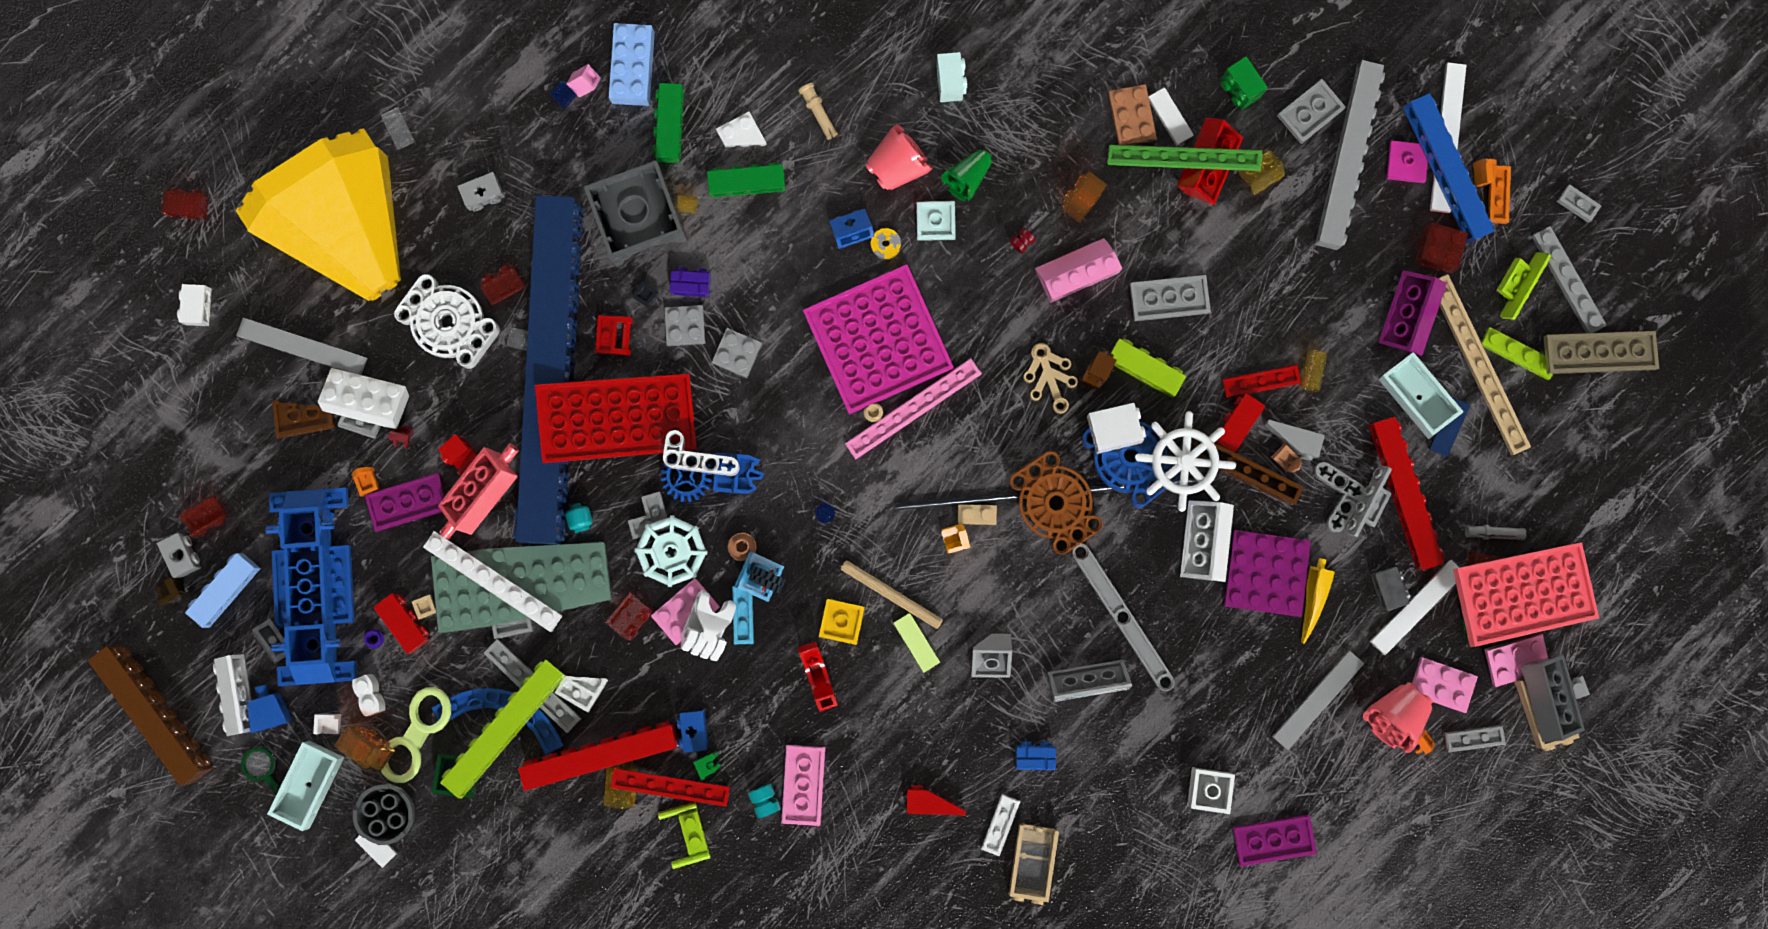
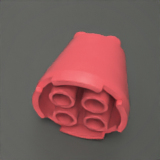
M899 124L890 129L866 164L867 169L879 177L877 182L880 186L887 190H893L933 169L931 165L926 163L928 159L919 146L908 134L903 132L904 129Z
M1407 682L1369 706L1363 713V719L1370 723L1372 726L1371 731L1381 741L1392 748L1397 746L1402 748L1405 753H1410L1419 742L1431 714L1433 700L1429 696L1417 691V688L1412 683Z

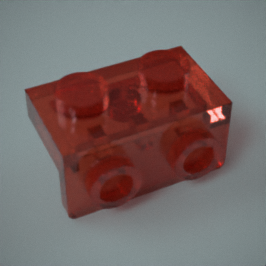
M213 494L181 512L179 517L190 530L189 535L192 538L196 535L198 537L202 536L213 525L215 527L221 525L225 521L227 511Z

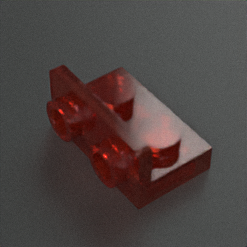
M508 264L503 265L498 269L499 272L494 275L491 273L487 274L481 279L480 287L492 306L525 288V284L513 264L510 266Z
M629 593L606 623L620 636L630 640L637 634L642 624L649 619L653 610L634 594Z

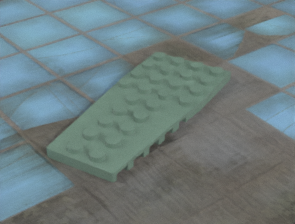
M603 542L467 551L468 554L556 612L612 599L606 545ZM431 556L438 633L490 627L529 618L437 556Z

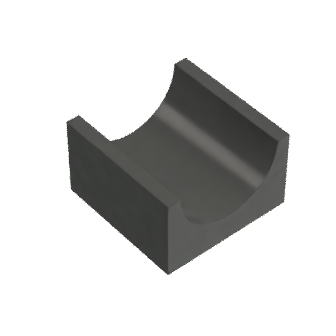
M657 160L584 186L609 258L616 267L624 265L623 262L627 258L644 249L669 242H679L680 244L687 242Z

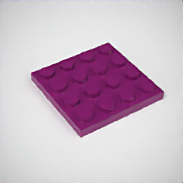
M1233 530L1224 607L1302 617L1311 541Z

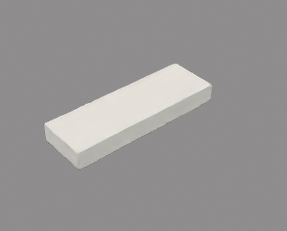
M1165 87L1148 97L1149 102L1176 146L1194 136Z
M1001 794L982 844V850L1000 856L1020 804L1019 800Z

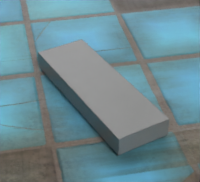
M1503 725L1443 733L1446 752L1448 753L1506 745Z

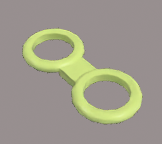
M426 687L418 691L412 698L409 706V716L412 723L403 737H395L389 740L383 746L379 756V766L387 780L394 783H405L413 779L418 773L421 766V753L419 749L429 733H436L442 730L451 716V703L443 690L436 687ZM429 695L436 696L442 704L441 718L431 726L424 724L418 715L420 702ZM398 745L406 746L412 754L411 767L403 775L394 774L388 764L390 751Z

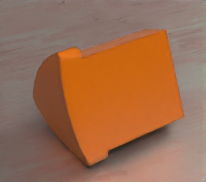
M1482 159L1473 163L1476 187H1482L1494 182L1492 165H1497V160Z
M374 467L357 468L351 474L359 495L362 497L380 490L374 474Z

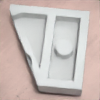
M750 112L716 129L725 147L767 145Z
M566 676L558 686L555 694L589 713L608 680L605 678Z

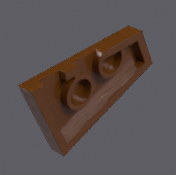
M272 400L275 434L278 439L335 428L334 414L322 411L320 406H305Z

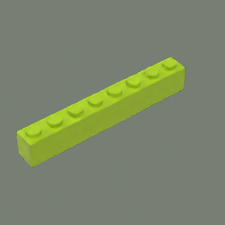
M547 660L541 661L534 668L535 673L531 677L528 676L521 683L522 688L518 692L515 691L508 698L509 703L505 708L501 707L496 712V718L493 722H488L483 727L481 736L474 738L468 745L469 750L465 754H460L455 760L457 764L452 769L449 768L442 775L443 780L440 783L457 798L462 799L566 677Z

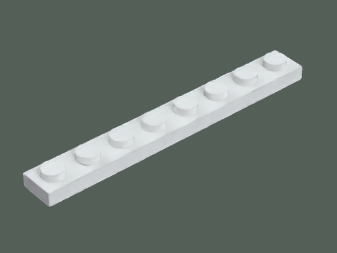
M434 531L423 546V548L548 631L552 632L562 618L561 614Z

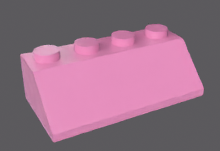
M1103 238L1035 268L1050 303L1120 273L1122 267L1114 250Z

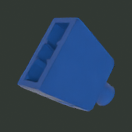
M267 685L255 687L258 699L248 701L247 703L250 733L293 721L280 693L269 695Z

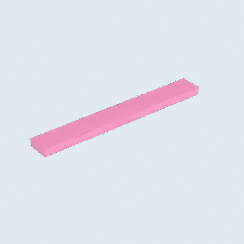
M970 358L846 442L845 445L855 460L976 379L982 373Z

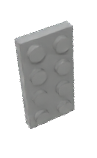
M1206 275L1130 283L1134 321L1211 313Z

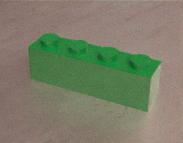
M659 83V89H656L658 108H655L657 126H654L656 145H653V156H656L657 162L680 163L684 88L682 84Z
M777 162L769 163L768 166L753 164L749 168L732 166L728 170L713 168L711 171H707L709 195L711 198L786 191L783 164L779 165Z

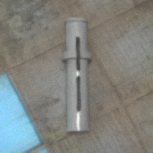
M1466 525L1465 536L1468 538H1482L1483 540H1489V538L1525 540L1526 530L1525 528Z

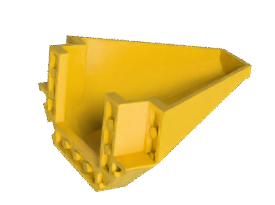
M364 128L359 129L352 135L350 132L336 135L333 140H329L326 137L313 143L254 181L252 184L253 191L247 192L242 200L243 205L236 209L248 232L368 301L376 300L383 291L393 289L397 286V282L401 280L388 156L374 145Z

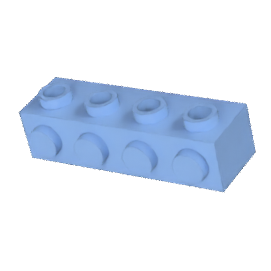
M236 553L230 556L227 560L228 564L215 573V579L202 588V594L189 603V609L185 613L202 628H210L261 569L245 554Z

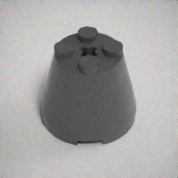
M381 784L373 786L360 795L353 810L354 826L362 838L374 844H392L402 839L411 829L415 815L414 802L404 790L395 785ZM395 808L396 812L390 813V810Z

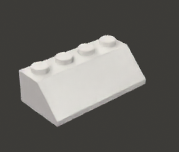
M1188 502L1180 577L1226 581L1234 505L1222 502Z
M244 654L228 655L214 659L213 671L217 675L218 680L216 689L221 698L219 707L224 716L223 730L227 736L250 732L247 703L252 699Z

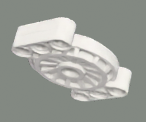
M422 275L418 278L394 313L395 318L404 325H410L413 337L425 351L442 358L456 357L459 365L467 369L476 366L500 332V327L494 320L490 318L484 319L482 307L477 299L468 291L452 285L439 286L436 279L430 275ZM431 280V281H432L431 287L428 288V289H425V287H424L425 283H426L427 281ZM462 293L468 295L471 299L467 300L462 296ZM416 296H420L418 304L413 303V299ZM474 305L477 306L479 313H477L476 309L474 308ZM408 311V318L403 320L402 314ZM447 316H452L454 326L443 328V319ZM488 324H493L491 332H486ZM481 339L482 345L479 348H475V341ZM425 344H428V345H430L431 347H433V348H432V351L429 350V349L425 346ZM440 352H449V354H440ZM469 354L471 360L465 364L463 358Z

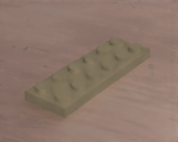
M1656 331L1544 336L1547 374L1659 369Z

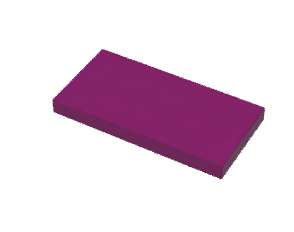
M435 473L364 496L374 531L378 532L441 513L442 511L438 505L446 496L440 473Z
M1309 814L1232 827L1240 867L1317 854Z

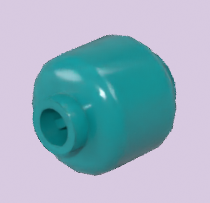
M581 503L569 506L570 510L565 513L568 528L574 530L575 533L590 529L593 519L589 507L581 506Z

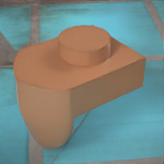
M1283 444L1271 456L1288 473L1296 472L1301 468V459L1286 444Z

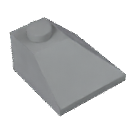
M990 634L973 647L972 677H1010L1012 660L1011 634Z

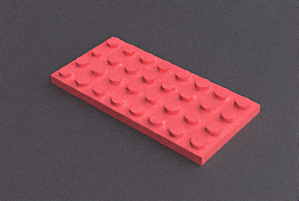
M1582 542L1453 569L1470 647L1599 618Z

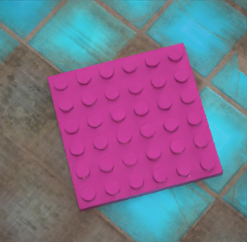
M904 265L803 310L849 415L954 369L908 265Z

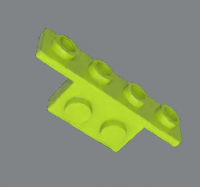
M1536 252L1529 265L1521 258L1514 259L1497 288V291L1508 299L1500 314L1501 318L1516 319L1544 268L1547 266L1551 258L1549 253Z

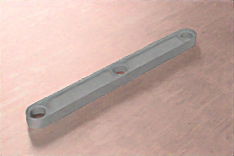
M1080 544L1072 549L1074 560L1156 686L1162 691L1171 690L1174 687L1172 675L1090 549L1085 544ZM1078 547H1083L1086 551L1083 558H1079L1075 554V550ZM1122 611L1128 615V620L1124 623L1119 622L1117 618L1118 614ZM1163 677L1170 679V686L1167 688H1163L1160 685V680Z

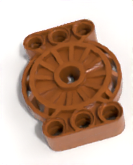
M1046 451L1014 472L1009 477V484L1013 489L1021 490L1019 494V509L1026 525L1038 535L1053 539L1051 546L1056 553L1066 554L1102 529L1103 522L1098 516L1091 514L1093 500L1087 482L1072 469L1058 466L1060 458L1057 453ZM1052 454L1055 457V462L1052 465H1047L1045 458L1047 455ZM1033 465H1037L1039 468V473L1035 476L1029 473V469ZM1064 471L1071 472L1075 477L1072 478L1064 474ZM1016 476H1021L1023 478V483L1021 486H1015L1013 484V480ZM1079 479L1083 483L1086 490H1083L1082 486L1078 483ZM1058 495L1062 498L1060 509L1050 508L1049 500L1051 497ZM1085 495H1088V507L1086 506ZM1023 498L1025 499L1026 510L1024 511L1022 506ZM1025 515H1028L1029 518L1032 520V526L1027 521ZM1091 519H1096L1097 526L1090 529L1088 522ZM1040 527L1047 531V534L1037 531L1036 528ZM1076 529L1082 532L1079 539H1073L1072 533ZM1060 540H1064L1066 543L1065 548L1062 550L1056 548V543Z

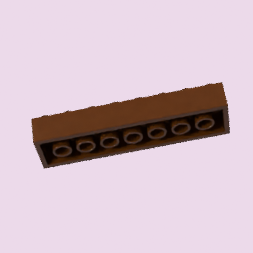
M106 646L87 660L179 786L195 783L213 769L210 758L201 752L199 743L190 737L188 728L179 722L176 718V712L167 706L165 697L156 691L154 682L145 676L142 672L143 667L134 661L131 657V651L126 646Z

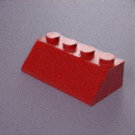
M1206 118L1193 148L1239 149L1243 136L1223 119ZM1184 168L1177 186L1187 195L1215 205L1229 170Z

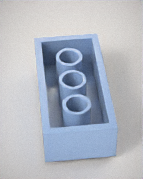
M614 23L609 99L612 104L650 106L655 35L652 25Z

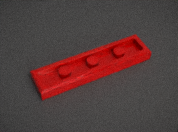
M1298 365L1222 379L1225 398H1231L1246 393L1251 394L1301 384Z

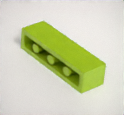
M1119 339L1111 351V354L1114 355L1113 358L1117 360L1114 366L1171 398L1176 396L1186 378L1181 369L1167 366L1166 361L1158 357L1156 359L1151 357L1150 352L1143 348L1137 349L1133 347V343L1127 339Z

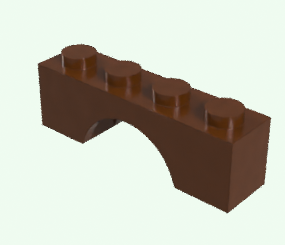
M1105 350L1103 352L1099 351L1089 363L1080 382L1098 390L1101 384L1105 383L1117 361L1113 358L1114 355Z

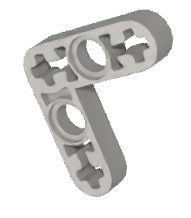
M1321 462L1314 467V476L1342 494L1326 521L1327 529L1330 532L1336 533L1342 531L1355 512L1357 504L1364 495L1365 488L1362 484L1329 463ZM1326 467L1325 471L1327 473L1332 474L1333 472H1335V474H1333L1330 478V481H1328L1327 479L1330 476H1328L1327 474H1323L1321 476V471L1319 470V468ZM1337 476H1341L1344 479V484L1341 487L1336 486L1334 483ZM1349 482H1351L1349 487L1353 489L1357 487L1359 488V495L1353 496V491L1350 489H1346V491H1344V489L1348 486ZM1344 502L1350 505L1351 509L1348 513L1341 511V504ZM1339 515L1345 517V519L1340 518L1338 521L1340 527L1333 528L1332 521L1337 520Z

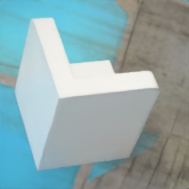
M315 714L313 733L340 734L341 714Z

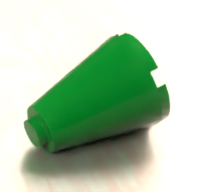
M978 150L941 175L943 184L947 183L949 185L948 191L961 201L966 199L970 201L992 164L990 153L986 150Z

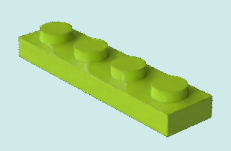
M1491 327L1487 329L1481 341L1484 348L1546 380L1551 379L1553 374H1547L1545 355Z

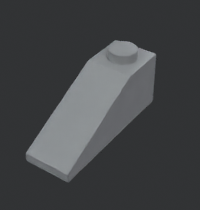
M1272 420L1265 421L1264 426L1294 453L1301 455L1302 459L1312 461V459L1319 458L1325 435Z

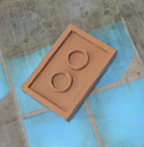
M1146 84L1109 91L1108 96L1118 145H1136L1156 141L1157 137Z

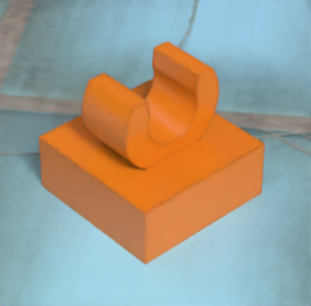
M1425 728L1419 739L1418 744L1420 747L1416 749V754H1420L1422 751L1428 754L1434 749L1435 742Z

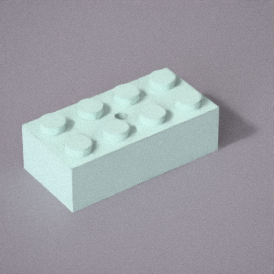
M1414 352L1379 379L1428 439L1463 413V410ZM1417 395L1421 396V400L1416 398Z
M312 741L302 742L270 807L268 815L301 831L309 829L344 757ZM308 782L311 783V787L307 786Z

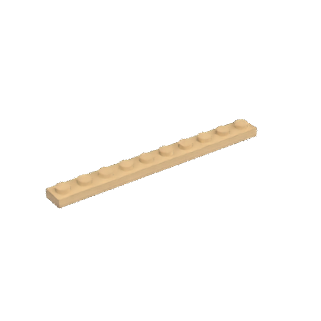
M1449 275L1439 278L1447 283L1439 306L1510 454L1515 455L1530 448L1528 439Z

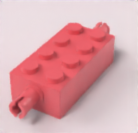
M509 443L502 454L484 447L438 506L448 519L446 525L439 531L444 538L450 539L456 530L472 535L518 477L509 464L519 452L516 446Z

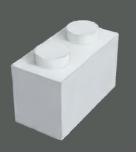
M182 284V288L179 291L180 308L177 311L180 323L194 326H209L211 288L205 285Z

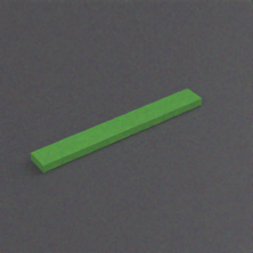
M1109 145L1107 163L1108 165L1261 171L1263 152L1262 150Z

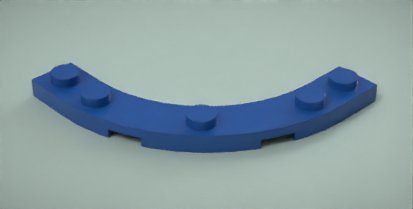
M484 688L457 694L449 698L451 703L449 721L474 709L505 708L509 703L508 698L513 692ZM441 703L432 708L438 720L442 715ZM539 708L526 724L535 734L545 754L548 755L564 746V743L551 720Z

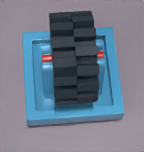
M750 551L734 587L769 602L773 591L780 594L786 581L780 577L784 566Z

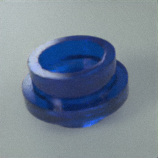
M821 504L818 506L816 517L820 522L828 523L833 520L835 511L831 505Z

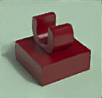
M398 426L397 429H391L389 440L393 441V446L397 447L400 441L404 443V448H407L414 434L413 427Z

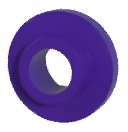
M371 629L366 632L364 642L369 648H378L384 642V635L380 630ZM373 635L377 636L376 642L372 641Z

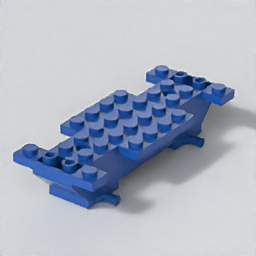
M348 488L269 493L270 513L279 512L278 525L266 526V529H273L266 530V534L278 533L280 545L283 549L272 551L275 627L284 628L285 631L283 643L271 644V647H279L271 648L272 652L283 651L286 656V666L277 667L278 686L353 681V679L358 678L357 661L337 662V647H340L341 643L336 644V642H340L339 638L336 639V624L355 622L351 545L332 546L331 529H334L335 526L331 525H335V523L330 521L331 508L349 507ZM308 524H311L313 529L312 532L308 534L306 532V527ZM314 639L318 642L316 650L311 646Z

